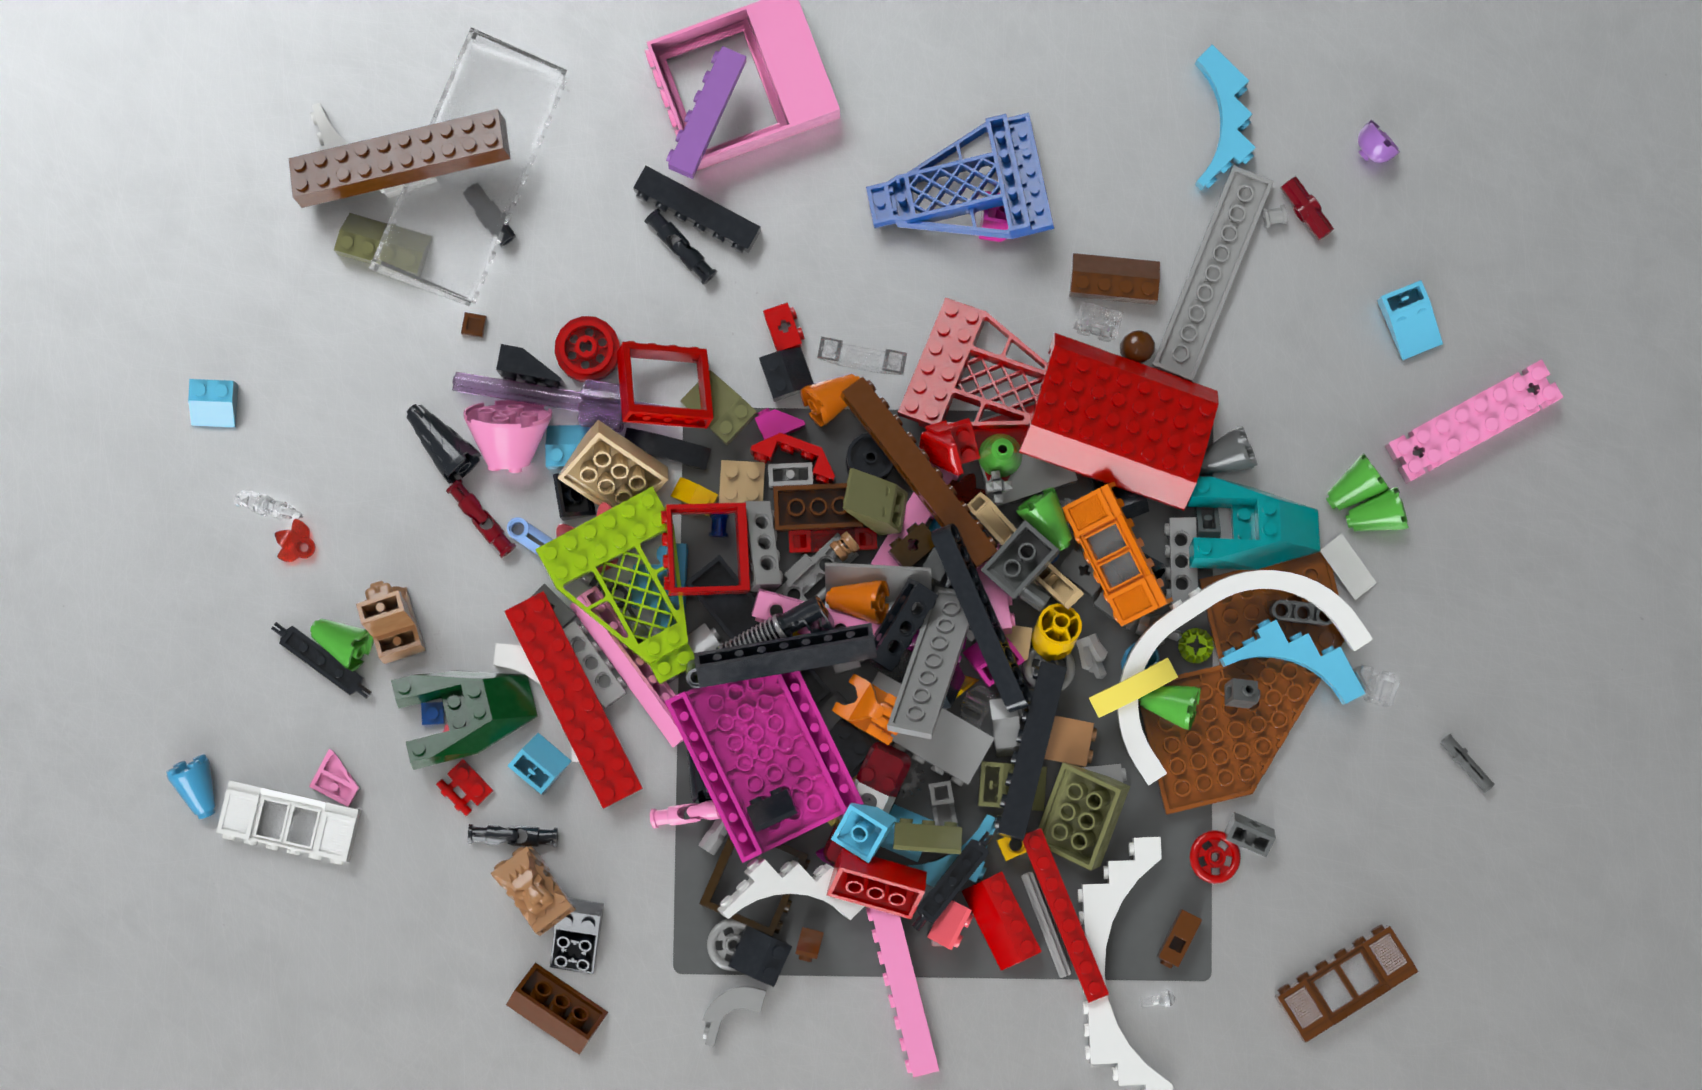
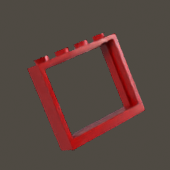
M634 341L622 342L617 351L622 422L707 429L714 418L707 349L678 347L677 345H657L656 343L644 344ZM631 358L697 363L701 409L634 404Z
M746 502L667 504L665 511H661V524H665L666 532L662 533V546H666V555H663V568H667V577H664V590H668V596L748 594L750 591ZM735 513L739 585L675 587L672 515Z

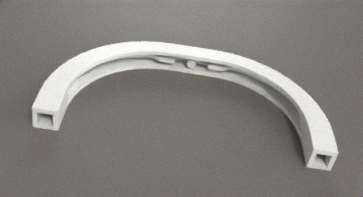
M1277 570L1247 571L1220 579L1202 590L1197 587L1188 593L1190 598L1183 602L1179 599L1169 606L1171 610L1157 619L1134 645L1123 667L1119 683L1143 671L1155 649L1177 628L1222 599L1247 590L1276 589L1293 593L1306 599L1326 614L1352 651L1361 648L1373 640V638L1353 609L1341 597L1324 585L1305 576ZM1137 699L1117 709L1118 723L1127 752L1149 786L1166 775L1167 772L1145 738L1139 719Z

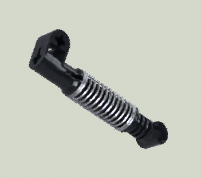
M816 595L783 614L777 613L772 618L769 617L768 620H764V623L756 624L755 627H751V630L747 629L746 632L739 634L738 637L734 636V639L726 641L725 644L721 643L716 649L727 648V643L730 647L792 637L793 633L804 627H807L810 633L833 630L834 620L821 599ZM820 618H822V626H821V627H819V620H818V619H820ZM693 659L686 666V681L690 687L700 688L697 675L692 674L696 672L695 659Z

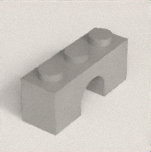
M951 780L928 784L935 825L944 826V822L957 823Z

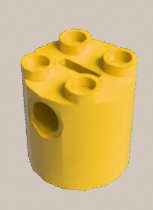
M1058 603L1049 605L1042 611L1032 631L1031 642L1034 650L1044 660H1060L1071 653L1082 630V621L1079 614L1074 608L1070 607L1067 609Z

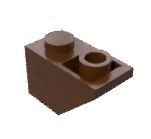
M802 927L795 954L799 955L800 960L812 962V959L818 958L824 932Z

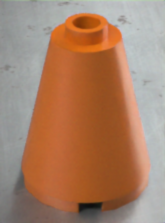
M849 374L808 385L801 389V399L804 407L809 406L812 412L808 414L818 426L827 425L847 407V404L841 398V393L859 380L860 377Z
M881 580L832 587L826 594V604H829V608L873 624H880L883 622L889 609V604L885 603V596H889V587L886 581Z

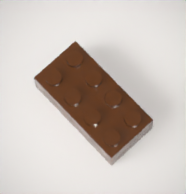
M847 483L773 486L775 531L777 533L795 530L817 531L863 528V523L843 509Z

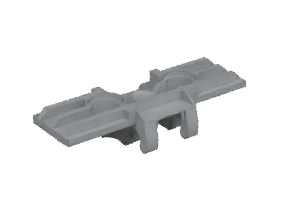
M837 533L811 558L804 553L797 563L789 570H786L783 575L788 580L775 593L787 596L791 589H797L800 592L799 600L806 601L805 595L825 577V571L821 570L819 566L823 559H829L832 563L850 564L859 554L851 552L848 558L842 562L829 546L833 541L841 539L840 534ZM826 586L816 594L821 601L826 598ZM773 605L770 608V613L772 615L782 613L783 609L780 605Z

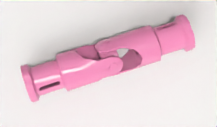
M712 800L700 804L689 803L669 806L668 809L663 810L651 809L650 822L653 828H659L660 825L667 824L675 826L694 823L701 819H721ZM686 809L690 819H684V812Z

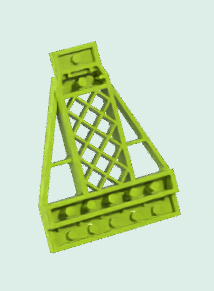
M652 486L535 550L556 589L650 666L658 683L662 684L686 671L688 662L694 659V653L688 644L683 596H678L679 610H675L657 578V575L667 568L662 566L658 569H653L640 547L642 544L665 532V524H661V511H665V508ZM673 524L676 584L677 587H681L675 531ZM635 548V550L637 551L638 555H637V554H634V553H630L629 551H631V550H633V549ZM623 555L620 565L609 563ZM626 555L638 558L635 570L623 567ZM641 560L649 574L638 571ZM606 565L619 569L616 580L603 577ZM603 566V569H602V572H601V575H600V573L598 572L597 568ZM621 570L634 573L631 585L618 581ZM592 572L605 597L586 607L563 587ZM636 574L649 578L646 589L633 586ZM651 578L659 593L648 590ZM604 581L614 584L612 594L609 592ZM617 585L629 588L626 600L614 596ZM632 589L644 592L641 604L629 601ZM647 593L659 597L656 608L644 605ZM662 598L670 612L659 609ZM614 600L625 603L622 613ZM605 602L610 603L628 637L624 638L591 610ZM627 604L640 607L637 619L624 615ZM643 608L655 612L652 623L639 620ZM657 613L670 616L667 628L654 624ZM672 618H674L676 624L670 627ZM625 619L636 622L633 633ZM638 623L651 627L648 638L635 635ZM653 627L663 630L651 637ZM636 639L643 640V642L638 644Z

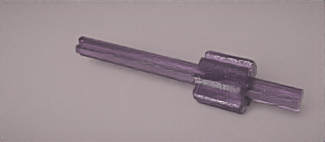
M456 372L453 377L452 390L456 392L578 411V424L583 427L591 428L597 420H600L614 431L622 432L624 424H626V422H622L620 386L616 383L586 379L584 388L582 387L581 392L462 372ZM634 401V404L664 406V405H658V404H652V403Z

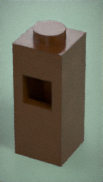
M1180 909L1157 955L1161 959L1160 964L1172 969L1173 965L1179 967L1202 919Z

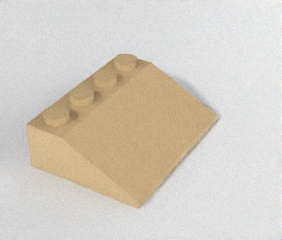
M597 420L578 444L559 473L558 479L598 506L606 502L611 507H615L652 486L657 493L668 481V467L600 420Z

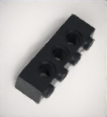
M909 578L874 634L877 658L871 659L892 671L899 664L905 649L911 645L913 636L923 625L924 618L929 610L935 606L939 595ZM914 603H916V607L912 611V606ZM905 622L904 627L900 630L901 624ZM893 641L892 646L888 649L889 643Z

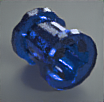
M710 514L712 523L709 536L728 537L726 528L729 515Z

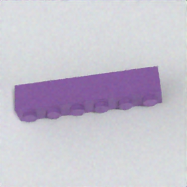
M724 46L721 47L720 51H715L711 61L714 65L711 71H706L702 80L705 83L702 91H697L693 100L696 103L693 111L688 110L684 120L687 124L684 130H679L675 140L678 142L675 150H670L666 159L669 162L668 167L670 170L691 179L696 174L746 64V56Z

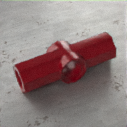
M1297 177L1290 179L1281 186L1280 189L1293 205L1296 216L1303 223L1307 224L1318 241L1334 230L1321 211L1322 208L1317 199L1312 194L1309 195Z

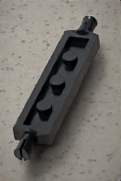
M278 622L274 624L276 627L272 626L271 630L281 636L279 644L347 694L352 695L358 692L365 699L369 697L367 694L371 695L372 691L362 685L364 677L356 671L346 669L328 651L296 627L291 626L285 629Z
M986 831L979 841L973 839L969 841L961 854L958 855L916 910L920 916L912 924L914 928L916 927L920 931L926 921L934 923L989 854L986 846L994 837Z

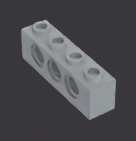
M745 501L750 592H758L759 588L775 591L783 581V573L779 570L780 552L776 548L777 531H775L773 526L774 510L771 509L770 501ZM756 523L761 524L763 529L759 528ZM758 543L763 544L765 549H762ZM761 564L766 565L768 570H765Z
M1196 517L1169 518L1168 523H1164V536H1168V545H1165V558H1169V567H1165V580H1169V589H1166V599L1172 597L1173 602L1170 605L1179 599L1183 602L1190 598L1188 593L1198 587L1197 568H1190L1189 546L1193 537H1197ZM1176 535L1185 537L1186 544L1184 546H1178L1175 543ZM1177 557L1185 558L1187 562L1185 568L1176 566L1175 559ZM1181 578L1187 582L1185 590H1179L1176 587L1177 579Z
M574 621L563 630L573 650L574 643L577 640L585 642L583 651L577 652L574 650L600 703L605 709L627 694L624 690L627 688V685L620 676L616 678L612 673L615 668L608 658L602 659L599 654L602 652L601 648L595 640L590 642L586 636L589 632L582 623L578 625ZM589 658H596L598 660V666L593 670L588 669L586 666ZM604 675L609 676L611 679L610 685L606 688L599 685V679Z

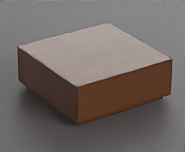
M465 312L461 334L483 338L487 316Z

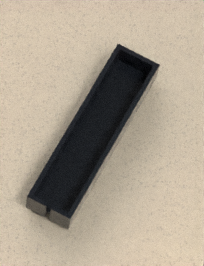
M720 555L685 582L688 587L739 585L737 575ZM750 591L748 594L696 595L731 639H734V636L738 637L739 634L746 632L747 629L751 630V627H755L756 624H760V622L755 621L756 617L752 616L756 599ZM813 669L800 671L817 705L831 691Z

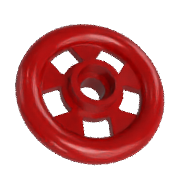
M1217 830L1205 832L1192 844L1190 864L1194 873L1203 881L1212 884L1223 883L1232 878L1239 868L1241 861L1239 846L1227 841L1225 832ZM1209 841L1212 846L1205 851L1202 845ZM1220 841L1228 845L1225 851L1218 846ZM1213 853L1217 854L1216 861H1213L1211 858ZM1204 856L1206 866L1203 867L1200 866L1198 859ZM1226 856L1232 857L1230 866L1224 865ZM1211 868H1219L1220 874L1212 875Z

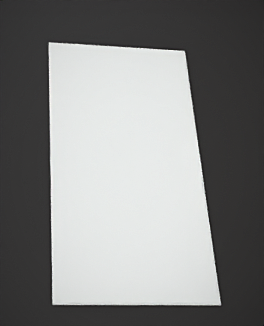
M1342 533L1320 550L1354 600L1358 599L1377 583Z

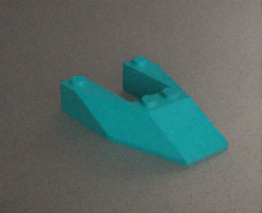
M1198 477L1187 507L1231 508L1232 539L1193 537L1189 546L1190 568L1258 570L1320 552L1319 516L1317 509L1250 486L1215 477Z

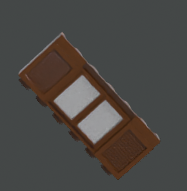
M1381 924L1371 930L1372 935L1364 938L1362 936L1352 942L1353 947L1350 949L1342 948L1333 954L1335 958L1331 961H1321L1314 966L1316 968L1315 971L1310 974L1306 971L1296 977V983L1291 986L1287 983L1277 990L1278 994L1275 995V998L1303 1042L1310 1041L1419 972L1391 926L1386 925L1383 927Z

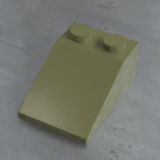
M709 370L714 418L708 428L728 446L757 416V411L715 373ZM698 383L680 400L686 408L701 409Z

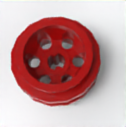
M581 316L570 320L560 329L555 340L554 353L558 365L568 377L579 382L594 383L605 379L615 370L618 364L617 351L621 345L616 332L606 321L593 316ZM586 331H593L592 336L585 335ZM576 335L578 339L576 343H572L571 339ZM600 339H605L607 341L605 346H600L598 344ZM592 344L591 351H581L582 345ZM573 351L576 353V358L569 359L568 354ZM598 355L605 357L601 363L596 360ZM584 361L589 362L587 369L581 367Z

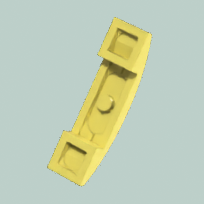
M1167 657L1126 680L1089 697V700L1100 718L1178 678Z

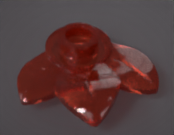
M974 473L963 476L959 482L951 480L949 483L957 492V499L959 501L962 500L966 505L980 492L986 496L985 489L976 488Z
M298 519L293 520L291 530H281L274 534L277 543L282 547L277 555L282 561L293 562L298 558L306 559L315 552V543L310 539L308 526ZM303 544L308 545V550L305 552L301 550Z

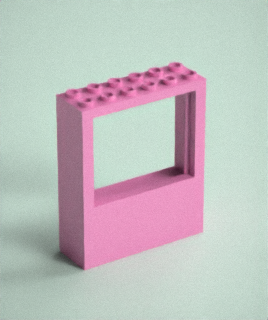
M760 0L646 42L648 49L645 50L650 68L655 67L652 70L657 87L662 86L663 88L660 90L665 108L670 107V110H667L672 127L677 126L678 130H675L677 137L679 130H684L687 122H684L686 112L666 59L743 32L777 123L707 149L697 171L840 119L838 102L799 0Z

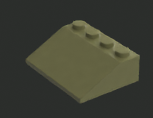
M1063 762L1039 825L1050 851L1091 871L1100 867L1131 786L1112 777Z

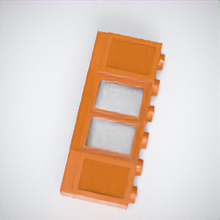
M1112 482L1067 504L1062 509L1066 521L1074 531L1073 534L1076 541L1084 549L1083 555L1085 560L1091 564L1094 570L1095 580L1101 584L1104 590L1103 596L1110 603L1115 620L1122 627L1173 602L1172 597L1166 599L1161 589L1164 586V582L1161 578L1156 579L1151 569L1154 566V562L1151 558L1146 559L1141 549L1144 546V542L1141 538L1136 539L1131 529L1134 526V522L1131 518L1126 519L1121 509L1125 506L1121 498L1116 499L1111 489L1116 484Z

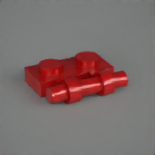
M462 759L447 773L453 780L451 783L447 784L441 779L436 784L441 790L440 793L444 797L447 796L455 804L454 808L458 812L461 811L465 816L472 812V809L467 805L471 800L479 806L494 791L465 759ZM457 786L466 794L462 799L454 791Z

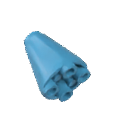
M205 754L193 758V761L187 764L186 761L176 763L172 769L166 771L169 782L194 815H197L199 819H203L215 813L210 761Z

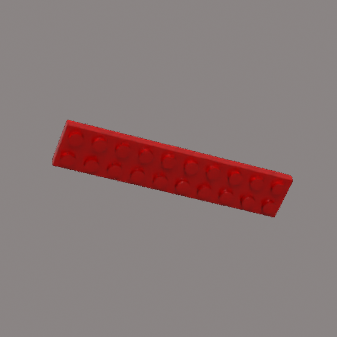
M542 591L505 610L504 612L602 808L604 809L642 790L643 787L545 592Z

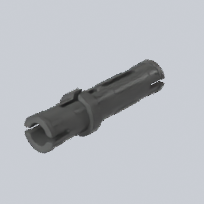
M1451 734L1440 742L1452 755V760L1460 764L1484 793L1495 785L1467 754L1468 750L1462 748Z

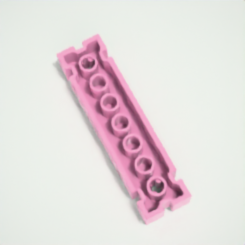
M1541 359L1522 370L1523 376L1517 372L1408 433L1410 438L1406 439L1405 435H1402L1385 445L1392 460L1398 459L1402 466L1398 468V471L1405 483L1407 484L1425 474L1426 472L1423 468L1427 467L1428 471H1431L1541 410L1538 405H1541L1544 409L1562 399L1563 395L1556 383L1550 384L1546 378L1550 373L1543 360ZM1533 387L1535 392L1529 393L1527 389ZM1419 450L1421 454L1414 456L1413 452Z

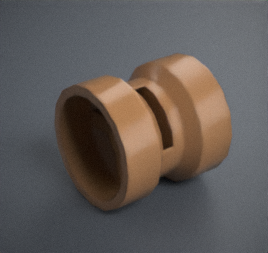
M847 531L841 535V539L833 541L829 545L842 562L848 558L851 552L855 553L860 549Z

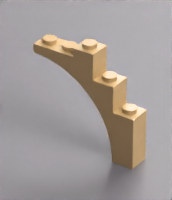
M982 492L967 504L973 518L980 521L985 532L999 546L1002 547L1017 530L997 506ZM1051 563L1034 580L1039 587L1048 592L1067 609L1075 604L1083 595V592Z

